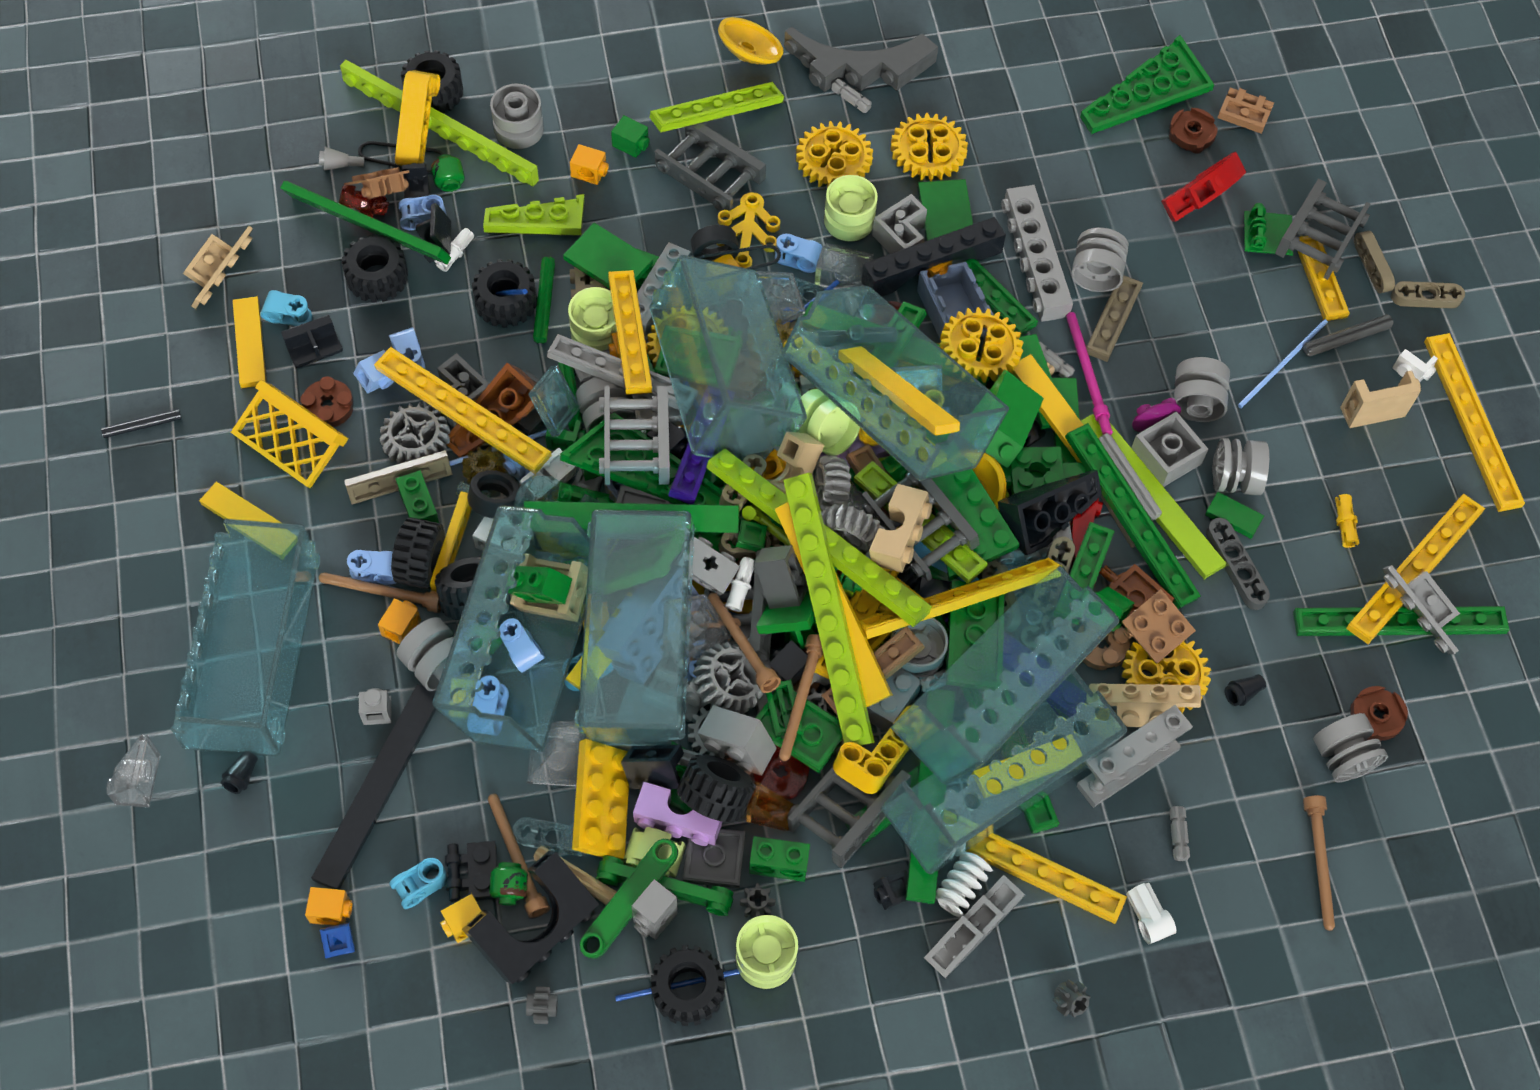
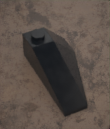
M1098 470L1088 471L1021 491L997 501L999 512L1019 542V549L1024 555H1029L1047 547L1053 541V536L1060 530L1064 531L1069 526V521L1077 514H1082L1102 495Z

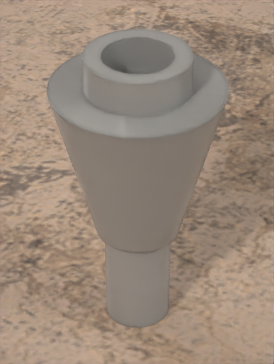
M325 146V151H320L319 165L324 166V170L348 166L364 167V157L348 156V154Z

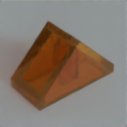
M754 782L756 787L747 806L746 822L789 831L787 816L795 804L759 782Z

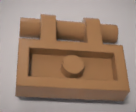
M1230 87L1219 112L1218 119L1262 134L1274 102L1266 100V97L1262 95L1257 97L1246 93V90L1242 88L1237 90Z

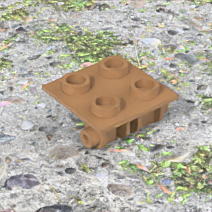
M399 167L356 175L352 176L353 181L344 183V186L363 183V188L361 189L362 196L372 199L378 196H385L386 194L390 195L405 191L409 184L407 179H404L403 174L410 172L409 170L400 172Z
M1162 589L1122 621L1125 626L1123 630L1125 636L1129 639L1134 637L1156 664L1196 631Z

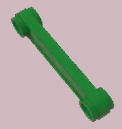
M660 839L653 844L586 931L580 941V949L585 956L596 959L605 954L633 917L632 905L654 879L659 883L671 868L679 852L673 841ZM664 845H670L672 848L670 857L660 859L658 856L659 849ZM597 937L600 941V947L596 952L590 953L587 949V943L591 938Z
M605 855L599 862L596 879L606 885L617 886L618 883L623 884L635 868L624 865V862L616 857ZM666 876L659 882L674 894L677 899L704 906L708 912L714 915L727 916L731 910L734 893L727 888L713 886L712 889Z

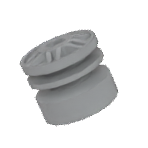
M1091 228L1082 232L1078 237L1076 257L1072 267L1074 282L1080 287L1093 292H1109L1119 288L1123 282L1129 243L1127 239L1119 232L1109 228Z
M1221 438L1217 444L1212 465L1215 491L1223 492L1227 487L1229 493H1234L1240 482L1243 494L1262 495L1269 472V447L1267 442L1249 440L1242 451L1239 439H1234L1231 443L1229 438Z
M1364 713L1342 718L1325 727L1313 737V741L1322 757L1334 756L1326 765L1329 770H1334L1332 776L1335 782H1345L1364 776L1380 766L1388 758L1385 749H1379L1381 747L1379 739L1367 740L1374 733V729Z

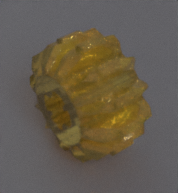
M478 446L476 453L469 451L468 458H463L462 464L464 468L462 473L470 485L472 478L479 472L490 470L506 473L503 463L506 461L501 457L499 450L493 452L490 446L486 450H482Z

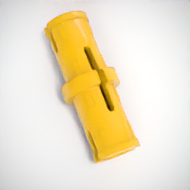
M1349 494L1339 495V497H1335L1338 512L1336 522L1337 526H1340L1342 546L1346 548L1355 547V545H1359L1356 529L1358 519L1353 512L1352 496Z

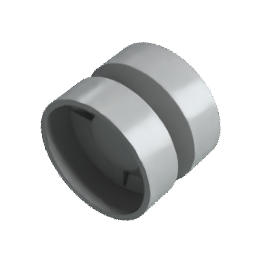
M509 84L498 89L490 102L494 133L497 140L504 146L512 149H524L536 144L544 132L539 94L533 88L524 84Z
M1194 357L1182 361L1177 366L1174 399L1181 408L1180 416L1182 418L1196 422H1210L1218 420L1226 414L1228 406L1227 391L1229 390L1230 369L1226 364L1213 358Z
M598 377L583 383L576 391V399L580 412L583 414L582 419L586 432L588 433L604 420V412L599 413V397H604V386H610V399H632V394L626 395L625 388ZM610 410V415L615 412L623 419H635L634 410Z
M434 617L423 621L404 637L397 649V657L410 671H415V677L428 691H436L448 685L451 678L458 677L459 673H462L471 659V651L458 637H453V631L441 618Z
M934 618L921 621L914 627L909 625L908 628L925 648L901 668L921 680L941 670L948 647V636L942 624ZM903 628L892 631L890 639Z

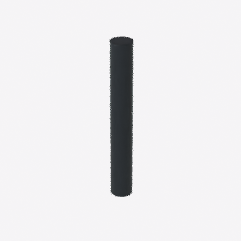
M178 409L101 428L103 437L108 438L181 420V414Z

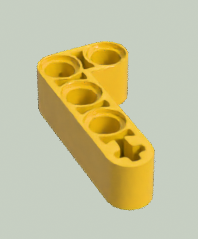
M413 70L408 71L405 75L395 153L396 165L424 163L432 97L437 96L440 89V75Z
M914 705L904 708L872 753L857 743H844L833 763L834 772L867 794L877 793L919 736L927 719L926 713L920 707Z

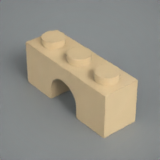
M786 431L777 453L778 457L786 461L785 469L778 478L773 480L767 479V481L786 494L783 480L805 473L813 474L824 444L806 433Z
M897 484L888 505L890 520L900 522L903 525L896 530L878 528L869 553L870 559L880 567L902 573L906 563L910 564L912 561L914 543L921 539L923 533L922 524L924 519H929L931 515L932 503H929L927 491Z

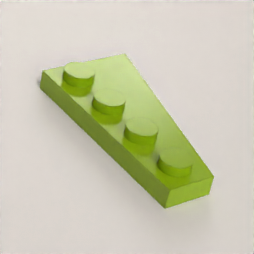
M584 194L576 195V199L565 200L564 197L554 198V202L540 204V200L532 201L527 206L519 207L518 204L485 208L484 232L582 235Z

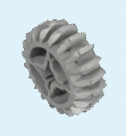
M409 402L408 408L404 409L399 405V412L390 411V418H384V426L380 429V442L383 445L384 453L389 456L392 462L397 461V464L447 450L446 444L450 442L448 435L450 428L447 425L446 418L441 416L438 410L433 411L431 405L424 408L423 404L419 402L417 407H413Z
M838 456L819 457L812 474L821 512L825 510L826 506H832L833 504L839 506L845 504L847 506L849 504L848 498L851 495L849 493L851 487L850 468L847 461L843 458H838Z
M837 504L826 506L825 510L821 512L823 523L870 559L869 549L878 528L885 529L880 525V521L873 519L872 514H866L863 510H858L854 506L848 507L845 504L841 506Z
M729 642L722 645L719 643L715 644L710 649H706L702 656L697 659L695 663L697 667L693 671V674L697 677L694 679L693 684L700 687L696 694H703L705 697L702 703L710 702L711 708L714 705L744 714L749 709L754 708L757 705L756 703H758L757 700L762 698L763 693L756 684V672L739 649L738 644H733L732 646Z

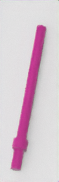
M1069 312L1066 314V319L1094 405L1093 414L1095 420L1099 422L1103 435L1106 433L1112 435L1113 431L1109 421L1110 413L1107 405L1103 403L1076 314Z

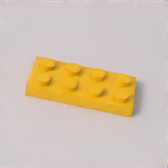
M589 739L579 741L572 850L602 858L606 855L620 860L624 859L629 783L621 761L628 751Z

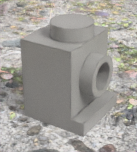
M371 688L366 692H359V715L363 725L391 723V696L388 695L387 690ZM382 713V715H369V714Z

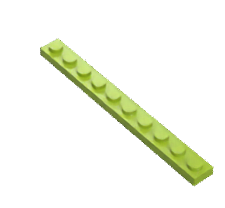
M345 60L340 65L343 81L348 86H354L366 96L379 100L388 108H393L398 112L401 111L402 90L348 60ZM431 107L428 129L438 133L443 139L456 143L461 149L474 153L482 161L490 162L500 171L508 172L515 176L522 183H527L534 187L539 181L537 165Z
M723 449L708 460L706 466L708 470L782 526L775 508L788 502L786 494L727 449ZM824 524L834 567L912 627L916 626L930 613L932 608L930 604Z
M812 473L784 479V486L844 743L854 742L860 746L875 743Z

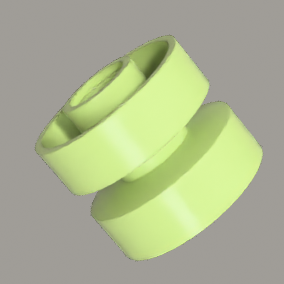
M845 175L835 179L829 185L826 192L824 224L828 232L837 239L857 241L865 238L872 231L878 195L876 188L869 180L857 175Z
M590 287L579 291L571 299L568 307L571 338L597 350H607L608 344H612L611 333L616 332L610 290L601 287Z
M812 389L803 394L794 405L790 417L791 431L806 433L824 444L822 452L828 456H836L845 452L857 438L861 423L859 412L855 407L823 389Z
M773 915L757 916L749 920L741 928L736 942V966L746 982L757 988L770 989L782 985L791 977L796 966L798 939L794 929L785 920Z

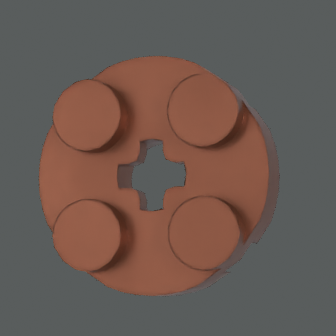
M1191 108V111L1183 112L1184 109L1178 111L1170 123V141L1195 154L1201 153L1203 149L1211 146L1218 131L1214 124L1215 119L1213 116L1199 108ZM1193 127H1196L1197 131L1193 132L1188 128L1192 129Z
M328 376L310 385L300 398L303 407L332 427L339 426L347 421L353 411V397L350 389L344 383ZM325 400H332V406H322Z
M1372 686L1362 690L1350 706L1351 715L1364 713L1373 727L1374 733L1367 740L1379 739L1383 741L1392 739L1405 726L1408 710L1404 700L1397 693L1393 692L1392 694L1384 690L1385 687ZM1374 708L1385 712L1382 719L1374 715Z

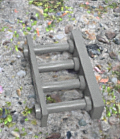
M604 386V397H599V413L604 412V458H599V474H605V485H610V471H653V474H659V485L670 484L668 386H657V396H652V399H610V386ZM610 410H652V412H657V416H652V419H610ZM610 430H653V432H658V437H653V440H610ZM653 450V453H658V458H653V460L610 461V451Z
M1176 705L1172 706L1089 761L1086 765L1092 773L1079 781L1076 787L1093 808L1178 752L1181 746L1175 739L1192 729L1193 726Z

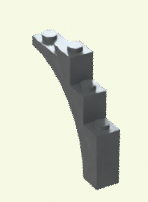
M793 27L785 31L784 47L790 54L796 56L806 68H809L811 83L814 86H818L824 92L832 87V83L836 79L843 80L845 78L850 85L862 91L880 77L887 85L892 86L897 91L936 63L938 46L923 33L908 42L891 48L875 51H853L821 44L806 37Z

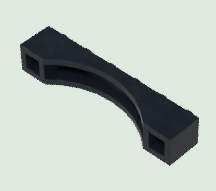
M992 217L863 263L861 282L872 300L895 292L904 283L920 274V271H925L941 263L958 259L984 260L1001 254L1006 233L996 218Z

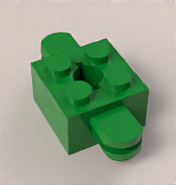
M1023 447L1008 468L1000 464L1005 474L1006 489H1008L1010 496L1021 491L1087 472L1082 463H1062L1061 447Z

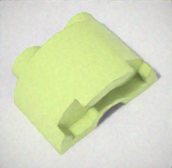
M646 827L644 832L634 828L622 861L625 862L626 866L636 868L655 842L660 839L670 840L672 834ZM673 841L679 851L678 857L664 876L676 878L686 849L683 841L679 843ZM664 845L659 849L658 856L660 859L670 857L672 853L671 846Z

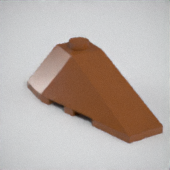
M507 362L475 402L512 426L527 416L544 395L539 386L526 373ZM457 423L448 434L450 442L446 445L459 457H463L486 442Z

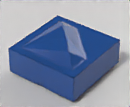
M350 922L320 929L325 958L355 952Z

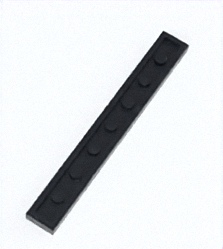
M417 684L311 877L314 882L331 889L340 890L442 701L443 696L441 693L428 691L424 686Z

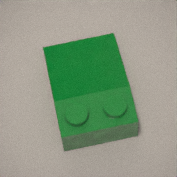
M1004 370L958 433L1008 468L1023 448L1044 398L1010 372Z

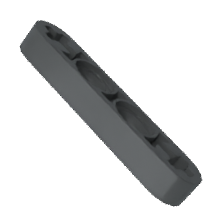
M1215 518L1210 522L1206 531L1208 540L1226 562L1224 568L1245 605L1253 610L1264 608L1270 598L1267 586L1229 521L1224 518ZM1217 527L1218 530H1224L1223 535L1220 532L1215 533V528ZM1234 548L1238 552V557L1231 558L1227 556L1225 549ZM1244 569L1250 573L1251 578L1243 580L1238 576L1237 571ZM1253 592L1256 596H1262L1260 601L1258 600V598L1251 597Z

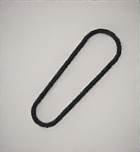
M367 141L361 144L358 149L359 156L364 157V160L402 168V166L396 165V163L369 158L362 154V149L366 145L396 147V144ZM426 147V151L436 152L440 155L444 154L438 149Z
M768 244L702 254L692 260L690 271L698 280L712 281L776 264L780 260L781 252L776 246ZM771 248L777 252V258L771 262L713 277H700L694 271L695 262L702 258Z

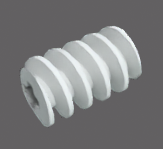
M970 852L961 853L960 861L955 862L953 866L954 870L948 872V879L942 881V888L936 890V899L939 905L959 918L964 915L959 907L968 909L970 906L965 898L967 897L971 900L976 898L975 893L971 889L973 888L977 891L982 889L981 884L977 880L979 879L983 882L988 880L987 875L983 871H993L985 860Z

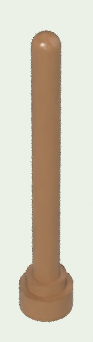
M321 573L318 577L321 583L419 603L427 608V611L440 613L441 611L438 594L435 590L423 594L329 573Z
M715 592L708 595L709 602L755 670L756 684L763 693L774 691L780 685L781 680L773 669L765 667L718 594Z
M816 634L808 635L805 648L807 649L808 657L779 753V758L782 761L789 760L817 662L823 655L820 637Z
M490 794L488 802L513 863L521 864V868L527 871V865L497 794ZM528 872L525 909L529 918H536L547 913L550 910V906L546 897L537 892L532 877Z
M1319 795L1308 796L1303 799L1304 811L1311 817L1323 926L1326 930L1331 931L1335 928L1322 818L1325 815V810H1327L1326 797Z

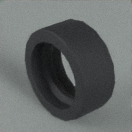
M725 225L706 226L699 229L691 238L694 258L702 254L739 249L736 232ZM714 244H724L723 246L718 247V248H713V249H707V248H706V247H708V246H710V245H714ZM732 253L731 255L735 259L738 253ZM723 255L702 258L696 263L704 266Z
M490 470L479 472L472 478L467 496L468 504L481 516L493 519L505 518L515 512L520 488L515 479L506 473ZM495 490L501 492L507 498H489L480 491Z

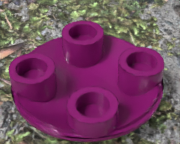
M1174 398L1165 399L1160 404L1153 406L1144 404L1137 408L1136 412L1138 415L1134 418L1132 427L1135 431L1142 432L1176 411L1180 415L1181 408Z

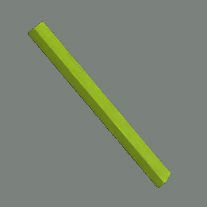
M1094 414L1081 420L1083 425L1089 423L1098 439L1103 435L1100 424L1095 420ZM1110 423L1113 431L1111 436L1162 511V515L1155 519L1156 522L1204 580L1224 568L1226 565L1224 559Z

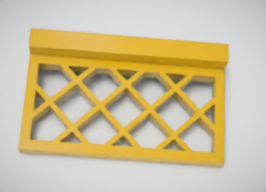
M260 379L255 387L258 392L230 433L306 487L311 488L338 447H344L349 438L272 384ZM264 399L268 402L269 413L258 415L257 407ZM287 415L289 426L278 429L276 416ZM270 418L272 430L261 433L259 420ZM254 422V435L245 436L241 433L246 423ZM307 429L308 440L297 442L295 430ZM290 431L291 444L280 446L278 434ZM273 435L274 448L263 449L262 438ZM324 441L330 445L324 455L316 456L314 443ZM309 445L311 458L299 460L298 447ZM292 449L294 462L284 464L281 451ZM312 463L313 471L308 479L301 475L300 465Z

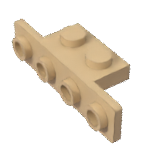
M247 227L233 248L211 234L185 269L183 274L203 287L192 304L193 308L196 309L200 303L205 305L213 294L209 291L213 285L217 287L226 276L223 273L224 269L227 266L233 267L240 257L236 254L240 247L245 250L253 239L249 236L253 230L252 227Z
M1090 684L1089 705L1117 706V727H1142L1174 705L1177 707H1201V689L1199 685Z

